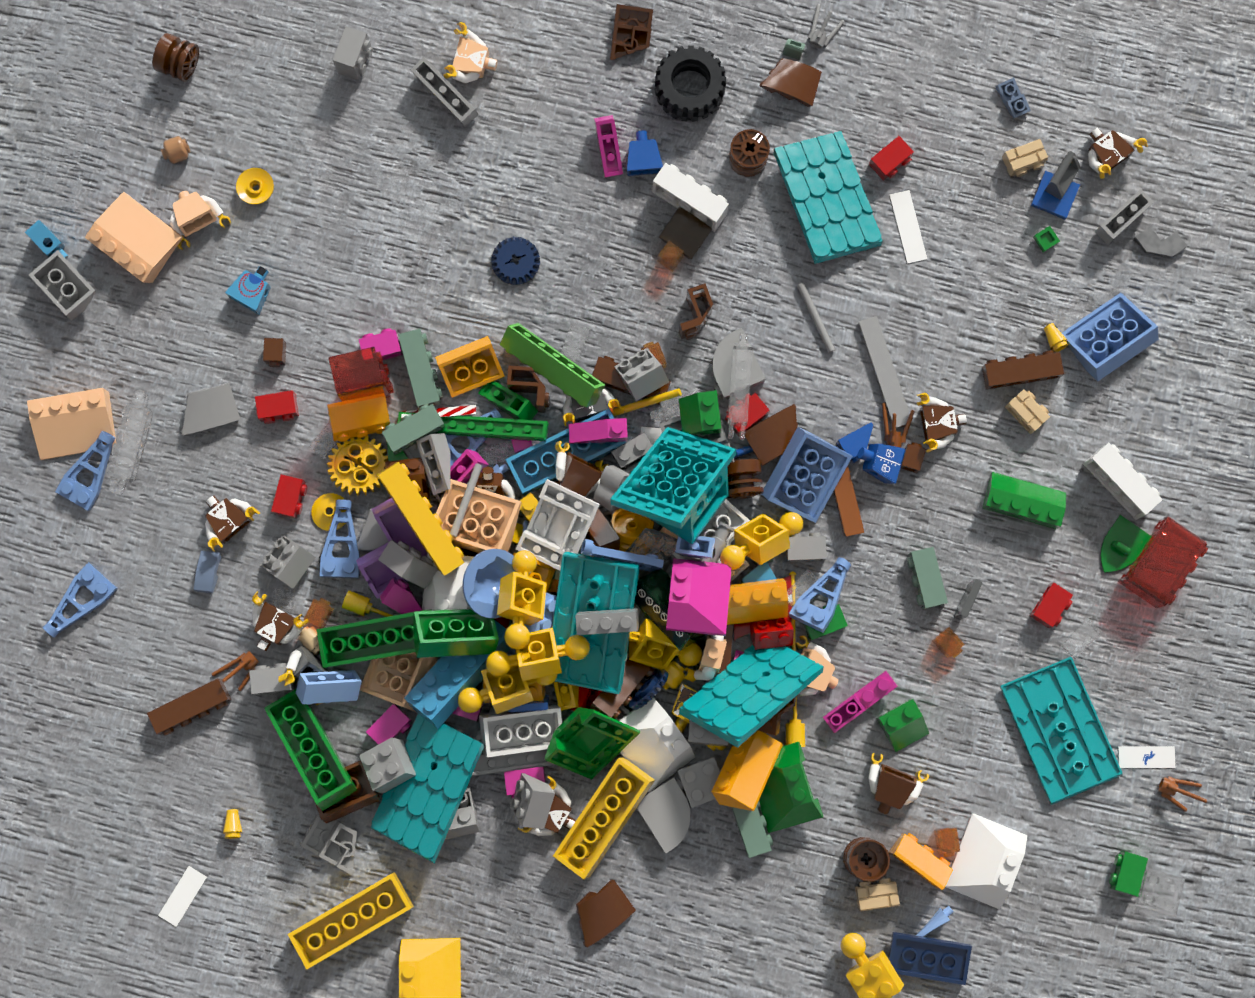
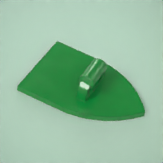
M1119 515L1102 543L1100 555L1103 571L1113 572L1132 564L1139 557L1152 536L1122 515Z

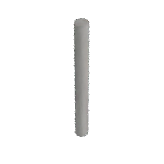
M804 283L798 284L797 288L828 353L835 351Z
M475 464L451 528L450 534L454 538L458 535L483 467L480 464Z

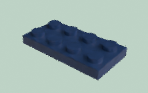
M892 932L888 959L899 975L966 985L972 945Z

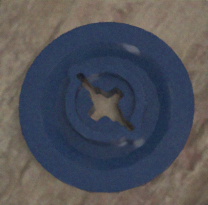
M513 236L499 242L494 248L491 256V265L495 275L501 281L511 285H520L530 281L536 275L540 266V256L535 245L528 239ZM513 256L521 258L519 264L516 265L514 262H510L513 260Z
M661 669L653 674L640 687L638 692L634 694L629 707L633 710H638L647 705L665 685L669 675L665 669Z

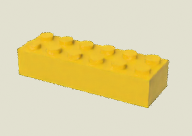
M396 462L377 476L440 573L445 576L464 563L462 558L465 556L459 547H454L451 543L454 539L449 531H443L440 525L443 522L437 514H432L430 511L432 505L426 497L422 498L419 494L421 489L417 482L409 479L408 475L410 472L405 464L400 465L399 462Z
M618 758L553 854V857L582 879L589 878L655 780L626 758Z
M394 872L287 935L305 968L309 969L414 906Z

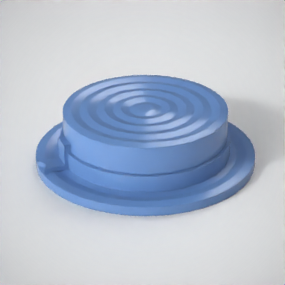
M488 549L482 551L469 562L465 570L462 583L464 598L468 606L480 616L487 618L502 617L497 615L500 579L515 572L512 568L514 556L505 550Z

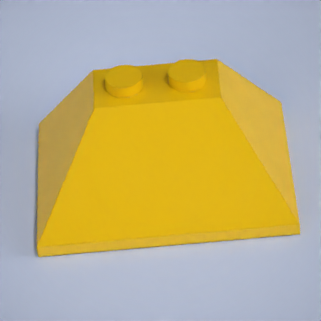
M461 938L401 939L399 998H461Z

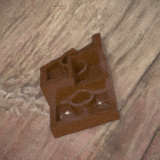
M616 4L610 60L649 48L653 9Z
M782 58L759 86L770 93L777 92L788 100L795 99L803 105L810 107L813 106L822 72L804 63Z
M795 404L779 411L743 433L762 466L782 456L798 427Z
M610 880L598 893L589 891L576 904L577 913L580 917V928L583 930V945L588 948L601 940L636 911L615 880Z

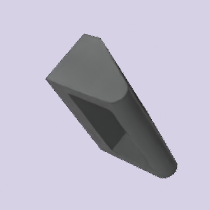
M1069 151L1044 190L1059 200L1062 199L1080 169V164L1074 152Z

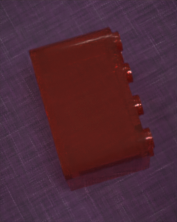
M375 347L328 357L335 389L341 401L385 393V398H390L391 393H394L392 382L388 378V375H390L388 364H384L381 352H377Z
M1169 516L1158 521L1154 527L1157 530L1153 531V536L1134 564L1129 567L1126 575L1123 574L1118 581L1155 608L1165 607L1167 604L1171 605L1176 598V591L1187 582L1186 576L1195 570L1198 565L1196 561L1199 557L1202 558L1208 550L1206 547L1207 542Z

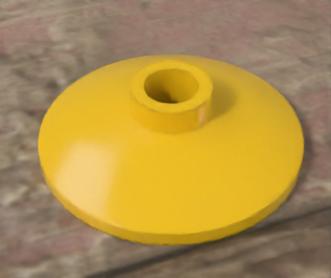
M250 168L242 172L238 177L236 190L244 202L257 205L264 203L271 197L274 190V182L271 175L264 169ZM254 186H259V190L254 191Z
M327 493L321 495L314 502L311 510L312 519L322 530L329 531L336 511V500H345L342 496L335 493ZM328 508L333 509V512L330 515L326 513V510ZM338 523L336 530L342 528L346 523Z

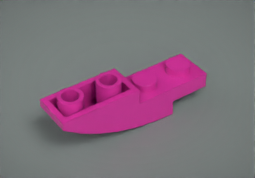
M884 671L823 716V718L835 733L898 687V685L889 673Z

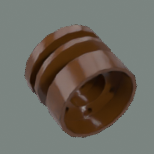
M165 33L156 45L152 60L153 69L165 75L171 74L173 78L186 82L193 75L197 66L200 53L197 44L190 43L187 40L181 42L179 37Z
M745 129L736 134L730 145L729 163L737 174L744 177H752L762 172L770 152L766 136L754 129Z
M759 459L734 460L735 462L728 465V479H731L728 482V489L731 490H728L727 498L748 499L764 493L763 487H755L763 484V480L754 479L753 477L762 473Z
M858 837L846 845L843 851V863L851 875L863 881L872 882L886 874L890 865V856L882 843L868 837ZM867 855L868 859H865V863L860 860L861 857Z

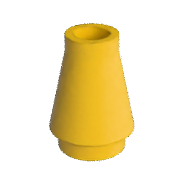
M1054 323L1043 328L1050 349L1055 353L1068 346L1067 339L1055 327Z
M226 810L223 829L225 839L241 838L243 831L238 810Z

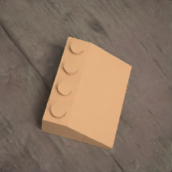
M123 192L94 222L85 238L141 282L153 283L183 236L127 193Z
M104 388L27 401L29 420L40 460L85 453L97 440L101 431H105L115 437L110 395ZM116 437L113 442L112 448L117 447Z
M450 479V489L445 491L436 512L443 522L440 525L443 531L448 530L450 533L468 484ZM475 487L456 538L453 537L454 540L451 543L454 546L476 553L488 549H501L508 552L522 502Z
M416 652L373 659L369 664L360 691L415 711L409 706L404 697L435 665L438 657L417 658Z

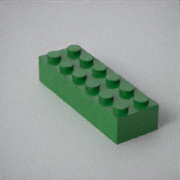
M414 612L316 629L323 668L416 652L414 646Z
M296 689L264 708L316 805L322 811L357 790L311 705L301 703L296 694Z

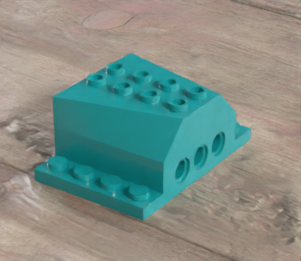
M667 427L611 497V505L645 516L690 544H693L728 496L727 467L736 456V449Z

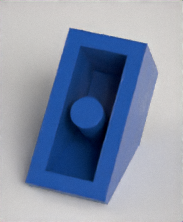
M872 422L836 442L841 450L853 456L850 460L853 463L861 460L858 458L859 450L862 447L867 449L873 429Z

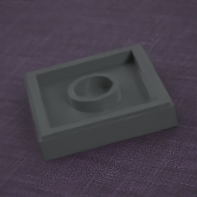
M975 579L969 582L954 618L961 620L968 617L982 586V581Z

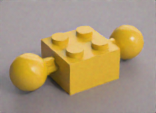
M787 512L781 516L779 523H777L765 514H761L734 530L735 545H729L722 550L720 554L721 563L730 566L731 570H736L744 564L745 556L762 565L790 548L789 536L800 533L803 528L801 516L794 512Z
M526 550L519 551L514 555L512 568L515 572L500 579L497 615L513 620V624L506 629L504 635L505 642L513 649H522L529 643L530 632L524 624L531 626L544 619L547 583L529 577V574L533 573L536 569L537 560L533 553Z
M646 618L638 631L630 632L629 660L658 669H666L675 655L678 656L680 662L685 666H695L701 661L703 653L697 643L685 642L679 648L653 620Z
M553 628L530 632L529 643L522 649H516L517 654L509 656L503 651L492 652L486 660V667L492 675L504 676L510 671L511 667L519 665L522 681L562 673L559 657L567 655L573 660H582L588 655L590 644L584 636L573 635L567 639L564 645L557 646Z
M519 665L511 667L510 671L504 676H494L485 669L481 673L487 688L480 691L475 688L462 690L458 696V705L464 712L474 713L481 708L484 701L491 699L496 714L534 701L529 685L536 682L544 686L550 685L556 680L558 674L522 681Z
M849 933L842 938L840 944L842 953L850 959H855L857 965L849 969L846 977L859 998H892V996L901 992L904 984L883 950L867 958L864 953L866 942L861 935Z

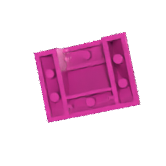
M673 558L666 630L726 636L732 568L723 563Z

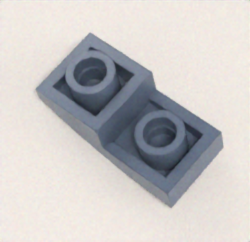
M1014 77L995 86L1013 119L1031 111L1024 93H1020Z
M201 551L195 575V592H214L218 580L216 572L222 557L219 552Z

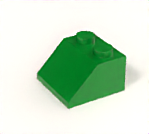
M717 390L699 392L678 399L682 432L694 436L721 433Z
M909 699L876 718L895 752L930 734L924 717L914 699Z

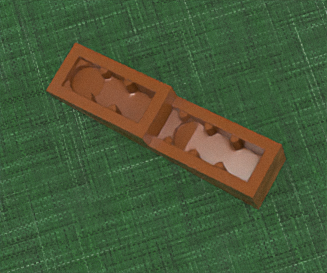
M847 466L833 491L843 536L845 537L865 533Z

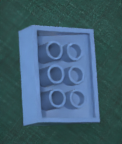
M1119 293L1062 332L1067 339L1070 350L1085 370L1097 381L1159 340L1158 326L1122 293Z
M797 427L765 485L762 495L768 501L816 523L853 456L820 437Z

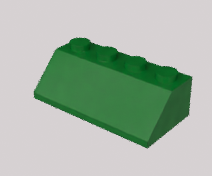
M991 472L982 509L1058 529L1062 525L1066 509V492Z
M472 609L414 611L413 613L414 646L417 658L484 655L496 651L499 637L494 618L480 616Z

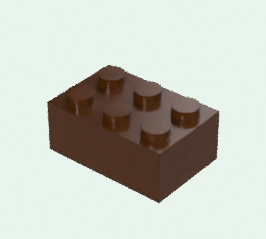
M361 760L345 767L357 790L324 811L316 805L321 820L326 824L381 800L379 793L372 791Z

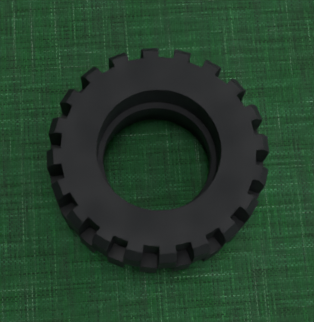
M688 45V49H684L683 46L678 47L677 52L672 50L668 53L667 58L663 57L660 61V66L657 67L655 76V95L657 96V101L659 105H663V110L666 113L671 112V117L675 119L682 117L681 121L687 122V119H692V122L698 121V117L705 119L709 113L713 114L717 110V106H720L723 101L726 88L725 69L721 66L719 58L714 59V53L708 51V53L704 52L705 48L699 46L698 49H694V45ZM696 71L706 78L708 87L699 96L686 97L674 89L673 79L681 72Z

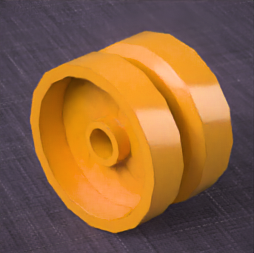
M622 508L618 509L612 516L611 526L620 537L619 551L639 555L646 552L651 545L654 522L645 516Z

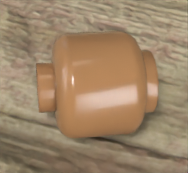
M180 136L165 140L163 142L164 148L161 149L164 159H169L173 164L188 159V153H191L186 139H182Z

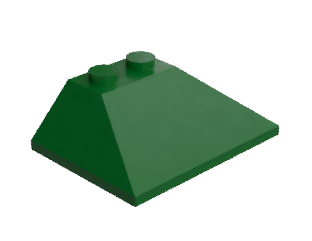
M578 707L554 731L545 760L592 780L640 734V730L595 710Z
M800 741L782 746L760 796V809L766 820L768 833L824 817L818 798H813L802 764L805 761Z

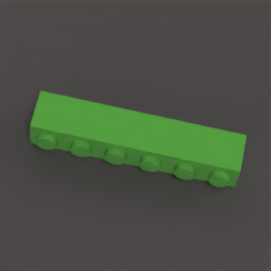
M516 323L507 327L499 344L507 353L516 356L521 363L532 367L536 374L542 375L550 384L559 387L565 395L577 400L579 405L589 407L597 403L605 384L521 324Z

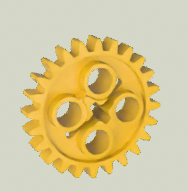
M368 436L364 440L357 437V440L350 438V441H343V445L337 442L338 450L331 449L334 455H328L329 460L332 462L327 463V466L331 468L328 470V474L332 475L330 479L332 482L336 481L335 487L341 486L342 492L348 489L349 495L356 491L357 496H359L360 491L367 495L368 489L374 492V486L380 488V479L377 475L385 470V462L389 461L388 456H384L387 453L386 449L381 450L382 444L376 445L375 438L369 442ZM354 450L360 451V454L357 456L351 455V452ZM371 459L377 461L373 465L367 464V462ZM343 466L350 467L348 471H341ZM360 475L367 476L365 480H357V477Z

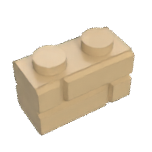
M1041 139L1006 151L1002 159L1009 175L1020 177L1032 168L1034 171L1043 168L1048 160V156Z
M1023 389L1005 408L1031 435L1050 416L1048 415V409L1035 401L1036 397L1030 391L1026 392Z
M890 878L879 879V883L871 884V881L859 882L860 886H855L859 911L900 906L897 884L895 881H891Z

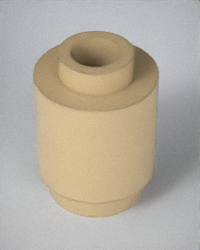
M306 626L302 629L298 639L307 650L317 655L320 653L317 631L313 626L310 628Z

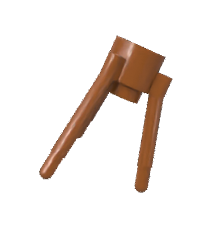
M883 402L884 441H887L886 445L901 447L902 443H906V435L915 411L911 410L901 436V432L896 431V413H893L892 430L889 431L886 403Z
M248 651L246 654L243 653L235 660L213 672L212 676H216L239 662L240 665L222 679V682H226L242 668L246 671L249 669L255 670V666L259 661ZM250 671L239 686V691L243 689L250 679Z
M1168 776V778L1163 777L1159 784L1158 791L1161 792V796L1167 798L1185 812L1187 808L1170 795L1174 796L1178 792L1207 803V799L1180 789L1175 784L1202 787L1200 783Z

